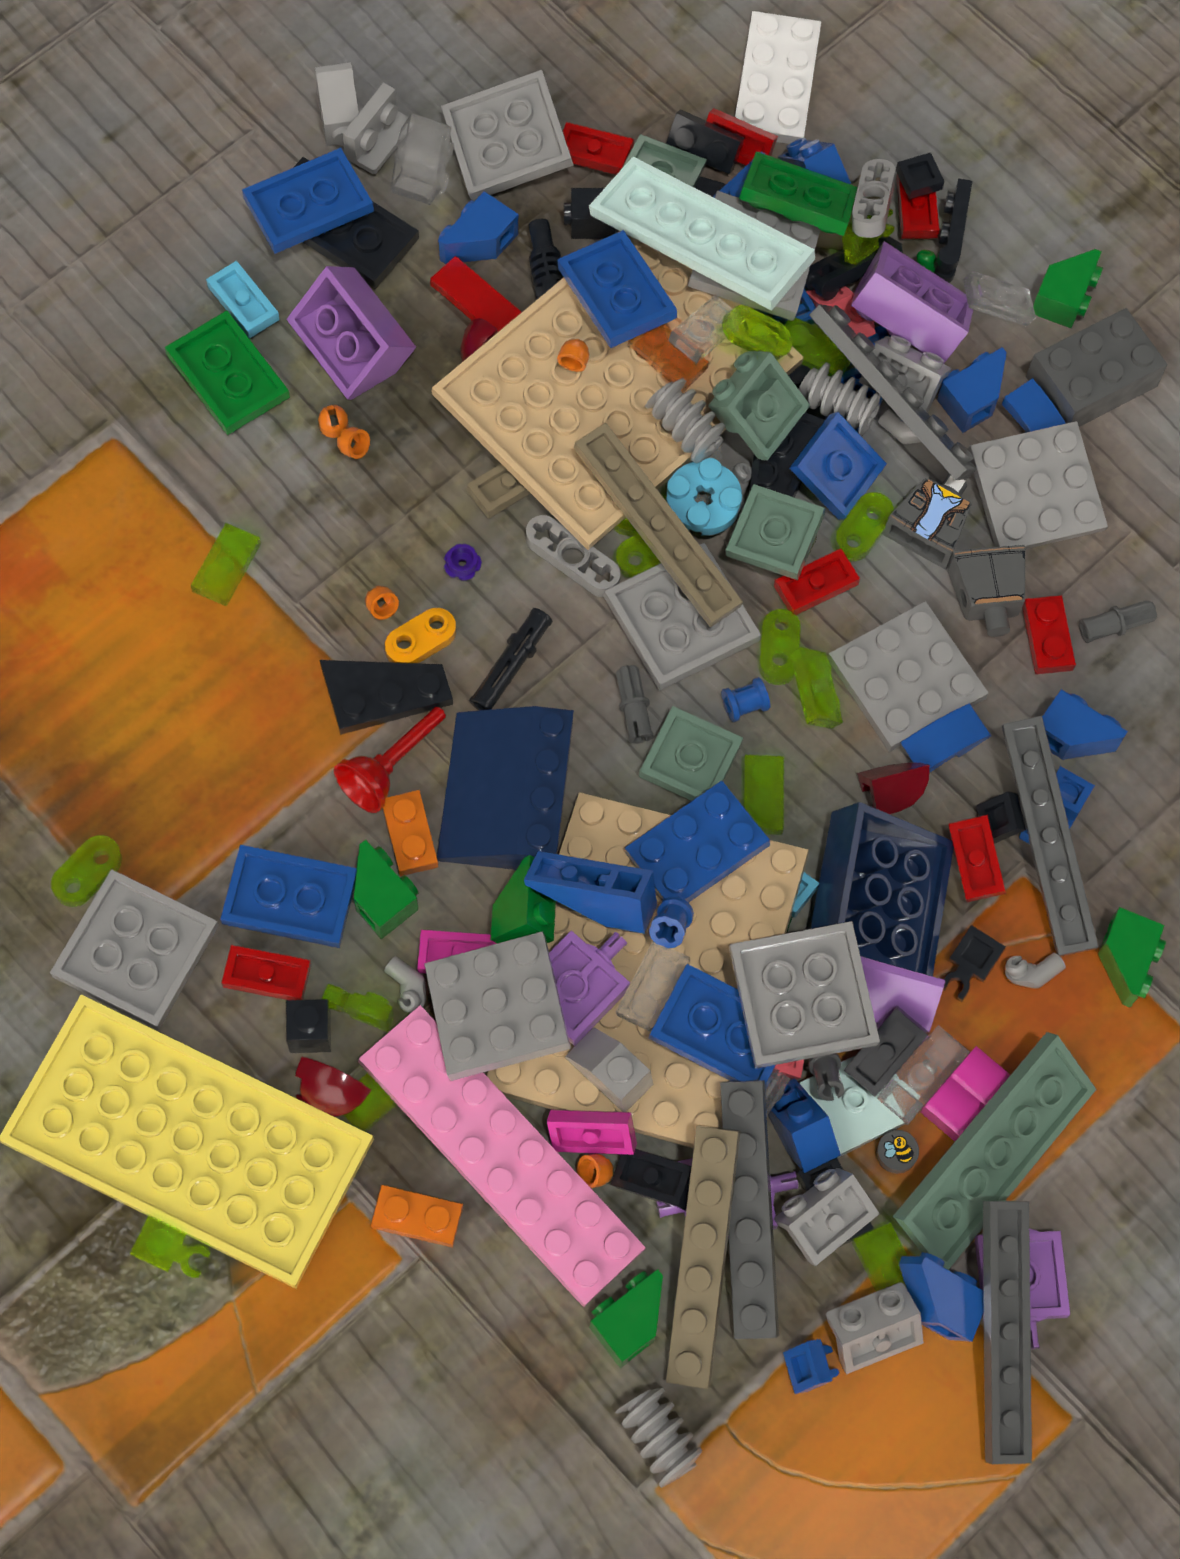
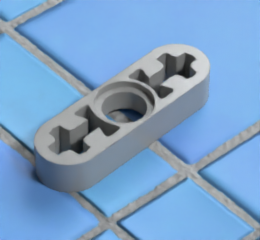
M870 160L862 167L852 210V231L860 237L873 238L885 231L895 186V166L888 160ZM868 197H879L880 199H868ZM867 215H871V219H867Z
M539 515L528 522L526 526V543L528 547L593 595L604 597L605 590L620 583V569L613 560L594 547L587 550L554 518L547 515ZM546 529L550 531V539L547 537H542L540 540L536 539V531L541 533ZM554 543L557 544L555 552H553ZM575 548L583 553L584 558L579 563L570 564L562 558V554L567 549ZM591 560L593 561L592 569L588 567ZM606 572L610 573V582L607 580H603L600 583L596 582L597 574L604 575Z

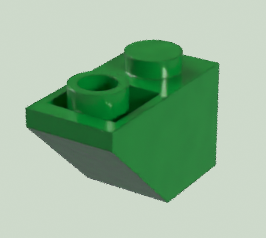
M1093 249L1049 265L1030 314L1072 329L1076 316L1084 318L1092 297L1085 294L1088 286L1096 288L1103 267L1097 266L1102 251Z
M365 839L359 845L354 903L358 914L382 940L418 911L416 896L419 892L406 875L399 877L391 868L393 865L391 858L380 846L374 849Z
M532 855L522 860L493 904L490 940L497 944L542 931L547 943L554 941L556 901L526 886L524 878L535 858Z
M1119 907L1110 919L1098 956L1122 1005L1130 1008L1138 997L1145 998L1150 989L1153 976L1147 973L1151 962L1158 963L1165 948L1166 941L1160 939L1165 925Z
M659 1269L650 1275L646 1271L639 1273L625 1285L628 1290L625 1295L616 1302L612 1297H609L591 1312L595 1318L590 1321L589 1328L620 1369L655 1341L663 1275Z

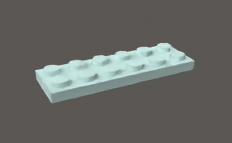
M635 157L628 161L589 205L590 215L619 231L624 230L632 238L771 311L815 260V249Z

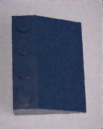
M528 706L457 712L437 853L438 861L516 870L525 857L529 855L535 857L538 851L558 854L574 710Z
M861 802L832 811L811 929L852 921L861 957L933 977L954 849L952 840Z

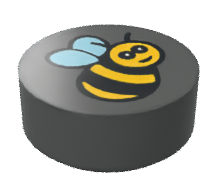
M892 1130L886 1133L876 1148V1157L879 1164L886 1171L895 1174L910 1170L919 1156V1146L916 1139L903 1130Z

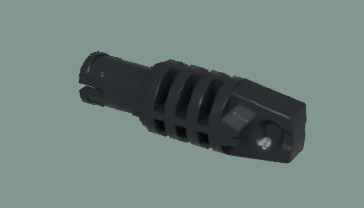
M543 218L535 219L528 224L532 244L529 263L536 299H539L564 278L558 269L557 259L562 258L561 252L554 246L549 221Z

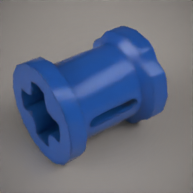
M760 677L753 679L752 684L734 690L725 688L721 691L725 710L732 722L739 721L741 715L759 709L764 712L771 708L769 695Z
M673 896L667 897L661 902L657 910V916L652 920L649 929L650 937L657 945L669 949L676 948L682 943L686 928L690 926L694 917V911L688 901Z

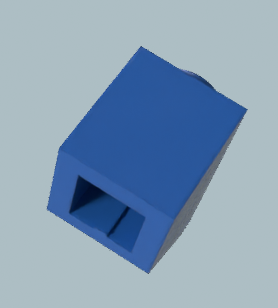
M801 138L787 145L788 151L778 156V159L851 184L833 143Z
M483 191L475 201L471 200L465 205L460 218L453 225L446 226L441 232L438 239L440 261L447 264L455 256L462 262L497 259L518 235L519 214Z
M1003 347L991 354L985 352L979 355L972 362L971 366L962 371L959 369L953 370L942 380L937 401L962 433L993 416L999 399L1007 354Z
M1062 689L1042 716L1050 751L1062 760L1116 752L1128 732L1113 717L1101 715L1090 708L1083 698L1076 694H1068Z
M795 1078L788 1082L779 1083L771 1090L765 1092L767 1115L788 1155L804 1173L841 1155L829 1116Z
M922 1252L920 1256H902L899 1266L906 1289L921 1313L922 1325L948 1340L973 1342L984 1313V1291L976 1287L977 1280L962 1272L954 1271L952 1273L943 1267L945 1262L942 1259L929 1253Z

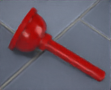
M434 707L383 755L377 754L374 758L357 756L350 760L343 759L334 766L336 781L348 798L367 812L377 813L385 806V799L390 791L389 775L393 772V766L446 718L443 709Z

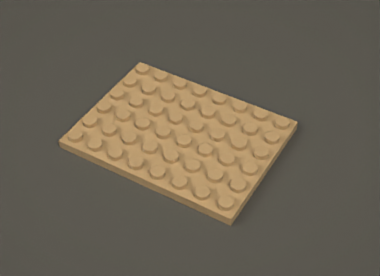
M629 235L627 236L677 308L676 319L610 348L565 278H562L432 387V395L587 550L593 547L625 519L626 516L575 451V442L604 423H607L658 490L679 468L691 461L693 452H684L681 448L683 441L676 442L672 438L673 430H665L662 427L663 419L657 420L652 415L653 408L647 409L645 407L653 394L666 384L684 378L687 382L681 392L685 393L691 389L696 391L691 403L695 404L701 400L705 401L706 405L701 411L703 416L712 411L708 405L714 399L712 394L713 388L720 381L730 379L737 370L734 367V362L741 354L748 351L771 352L787 375L799 367L804 358L752 307L688 287L693 269ZM580 339L586 343L590 355L584 371H571L558 363L557 356L566 341ZM715 416L710 425L713 427L721 422Z
M579 792L559 855L636 868L626 855L625 847L671 815ZM770 840L768 848L689 902L694 911L693 921L686 928L682 943L676 948L668 949L657 945L650 937L649 929L652 920L657 916L658 907L662 902L657 893V907L645 934L605 927L556 901L554 941L547 943L549 952L571 930L585 943L598 949L614 932H617L627 942V945L611 961L615 969L631 983L632 988L593 1028L622 1043L651 1070L653 1085L627 1111L631 1112L636 1133L694 1148L696 1126L723 1128L720 1083L731 1081L648 1038L686 964L738 989L729 950L730 944L786 934L808 860V849ZM571 1042V1049L490 1070L487 1073V1077L508 1098L552 1110L622 1112L565 1058L575 1047Z

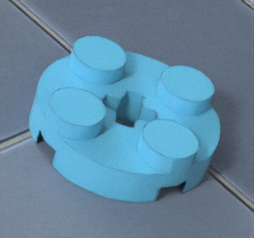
M706 458L699 463H688L673 474L667 483L666 502L688 530L702 532L701 535H715L728 529L735 522L741 507L742 489L738 479L729 469L722 466L714 458ZM701 491L712 495L710 498L711 504L708 505L704 501L697 503L694 499L697 498L698 492Z

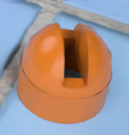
M570 339L562 345L557 361L568 370L575 372L584 371L589 360V349L584 341Z
M338 405L324 407L319 414V429L327 437L338 438L341 435V431L349 427L348 415ZM330 415H336L339 425H331Z
M356 427L344 428L341 431L340 437L337 438V447L340 452L354 459L362 458L370 446V437L367 431Z
M375 586V588L367 592L365 597L366 607L376 619L383 620L391 617L399 606L398 597L386 586ZM382 598L385 604L379 607L377 601Z
M601 1154L584 1155L578 1161L577 1174L590 1188L601 1187L611 1180L613 1164Z

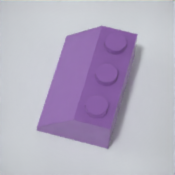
M884 241L857 286L851 306L855 308L862 318L869 321L874 320L885 327L891 336L895 335L908 340L911 345L917 348V351L921 353L931 352L940 356L944 360V364L969 332L975 300Z
M326 266L286 319L347 400L356 398L396 374L416 348L411 339L353 267Z
M861 957L877 1030L895 1008L899 1006L930 1032L945 980ZM927 1036V1037L925 1038V1040L919 1045V1048H922V1047H923V1045H924V1043L926 1042L928 1036Z

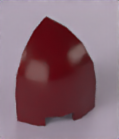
M481 318L471 321L465 329L460 347L462 362L497 334L495 326Z
M899 763L859 772L857 775L862 792L870 790L873 801L871 807L887 814H893L913 806L924 794L929 781L930 765L925 763Z
M304 1056L301 1057L295 1076L301 1078V1095L297 1094L296 1099L334 1117L350 1113L361 1105L372 1091L350 1075Z

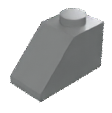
M351 62L315 67L319 108L326 146H344L343 132L359 113Z
M593 1028L565 1056L579 1072L622 1112H627L653 1085L651 1070L622 1043L596 1028Z

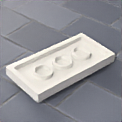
M752 11L735 117L777 135L776 142L790 144L804 138L821 21Z

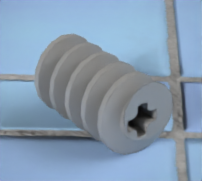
M827 362L819 370L812 368L799 387V391L806 400L808 399L809 407L812 409L820 407L821 414L826 417L832 413L839 412L855 430L859 427L858 433L862 437L871 426L879 410L881 397L879 393L876 392L870 399L866 398L868 386L865 384L857 392L854 391L856 379L853 377L845 384H842L843 371L838 370L832 377L828 376L830 364Z
M681 378L659 389L647 401L645 407L647 409L653 408L652 415L657 420L663 419L662 427L667 431L673 430L672 438L676 442L683 441L681 444L682 450L686 453L693 452L691 460L694 463H699L712 455L723 443L724 439L720 435L726 425L723 422L713 427L710 425L716 414L711 411L702 416L701 411L706 405L705 401L701 400L692 404L691 401L696 391L691 389L682 393L681 390L687 381Z
M663 1387L647 1390L615 1412L617 1414L629 1411L622 1422L625 1429L638 1426V1429L631 1437L633 1443L648 1442L640 1455L644 1459L657 1457L651 1465L650 1471L653 1474L666 1472L659 1483L661 1488L671 1484L697 1466L695 1461L703 1451L701 1447L687 1450L686 1445L693 1437V1434L688 1432L678 1435L676 1432L684 1420L682 1417L668 1419L667 1415L675 1405L673 1402L658 1403V1400L665 1392Z

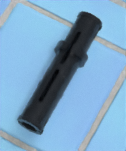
M532 608L529 616L517 633H512L507 639L508 646L469 700L477 710H492L525 660L534 656L537 651L536 644L553 622L551 617L544 611ZM526 639V641L524 642L523 646L521 647V649L519 650V652L517 653V655H514V654L518 651V649L520 648V646H521V644L523 643V641ZM506 666H508V668L503 673L497 684L494 687H492L501 675V673L503 672V670L506 668Z

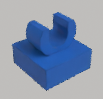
M821 1339L807 1341L783 1352L795 1394L808 1392L832 1382V1378L839 1374L838 1369H829L826 1355L833 1352L831 1346L822 1345Z

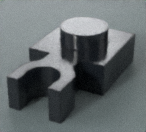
M971 925L949 958V961L959 967L944 978L943 990H946L951 981H960L963 984V990L957 999L963 1002L970 990L969 982L974 976L984 983L1005 951L1006 946Z

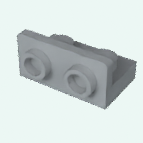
M383 82L343 132L344 152L347 159L372 174H376L414 126L413 119L398 111L396 91L393 87Z
M895 335L891 337L886 336L876 342L875 349L872 352L880 361H888L898 371L899 376L896 379L905 389L910 387L918 393L924 401L921 407L928 413L942 380L949 375L952 368L943 364L944 360L934 353H921L911 348V343L902 337ZM862 375L859 383L875 390Z
M836 1168L821 1173L814 1180V1186L803 1195H796L786 1201L781 1208L782 1212L774 1220L779 1227L788 1231L807 1261L816 1266L880 1213L855 1176L850 1172Z
M897 1283L826 1313L827 1321L836 1336L839 1362L846 1374L924 1343L921 1313L903 1283Z

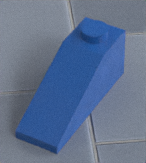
M538 851L524 878L526 886L605 927L645 934L657 907L652 870Z

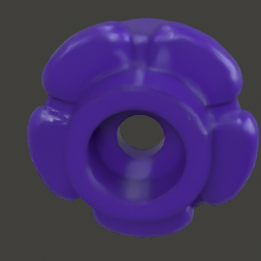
M467 544L453 546L444 557L446 573L452 578L458 577L461 581L472 579L475 576V572L480 570L482 564L481 558L477 555L475 549ZM465 561L466 565L460 566L459 562Z

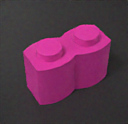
M976 1046L921 1110V1113L953 1141H956L1010 1077V1074Z

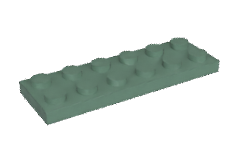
M1049 1032L1045 1033L893 1215L921 1252L929 1253L942 1259L945 1262L943 1267L947 1270L951 1268L983 1229V1201H1005L1097 1090L1058 1035Z

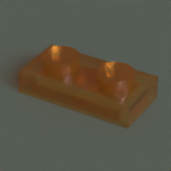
M665 324L628 340L627 346L633 349L638 356L644 359L669 382H675L684 378L687 382L681 390L682 393L708 369L709 361Z

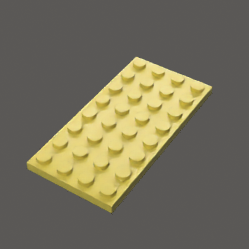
M80 995L0 1135V1143L297 1289L374 1141L373 1135L84 995Z

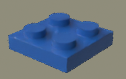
M835 412L827 417L789 469L838 520L848 518L887 463L839 412Z

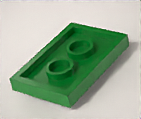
M756 151L739 199L748 202L754 208L768 209L782 214L791 221H802L818 227V229L825 233H836L844 236L851 217L858 187Z
M227 310L165 347L168 358L227 435L290 398L288 388Z

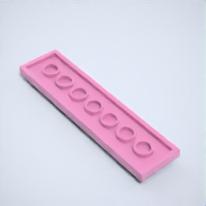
M421 1005L359 1058L358 1063L583 1308L646 1249L638 1238L484 1073L450 1081L446 1072L437 1023Z

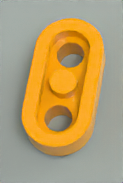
M430 608L394 629L385 640V652L388 661L394 663H420L450 645L456 636V621L453 615L443 608ZM439 621L443 626L439 629H434L430 627V624ZM401 641H408L411 643V645L406 649H402L397 646L398 643Z

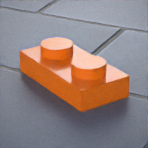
M420 790L387 797L383 812L399 876L438 868V860Z
M381 1185L371 1228L453 1248L463 1204Z

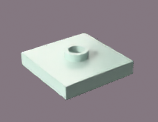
M855 1056L841 1062L839 1073L845 1090L840 1098L836 1096L835 1088L832 1087L834 1100L826 1101L821 1099L817 1092L818 1087L815 1075L799 1083L829 1116L841 1154L837 1158L909 1123L911 1120L890 1081L874 1097L844 1071Z

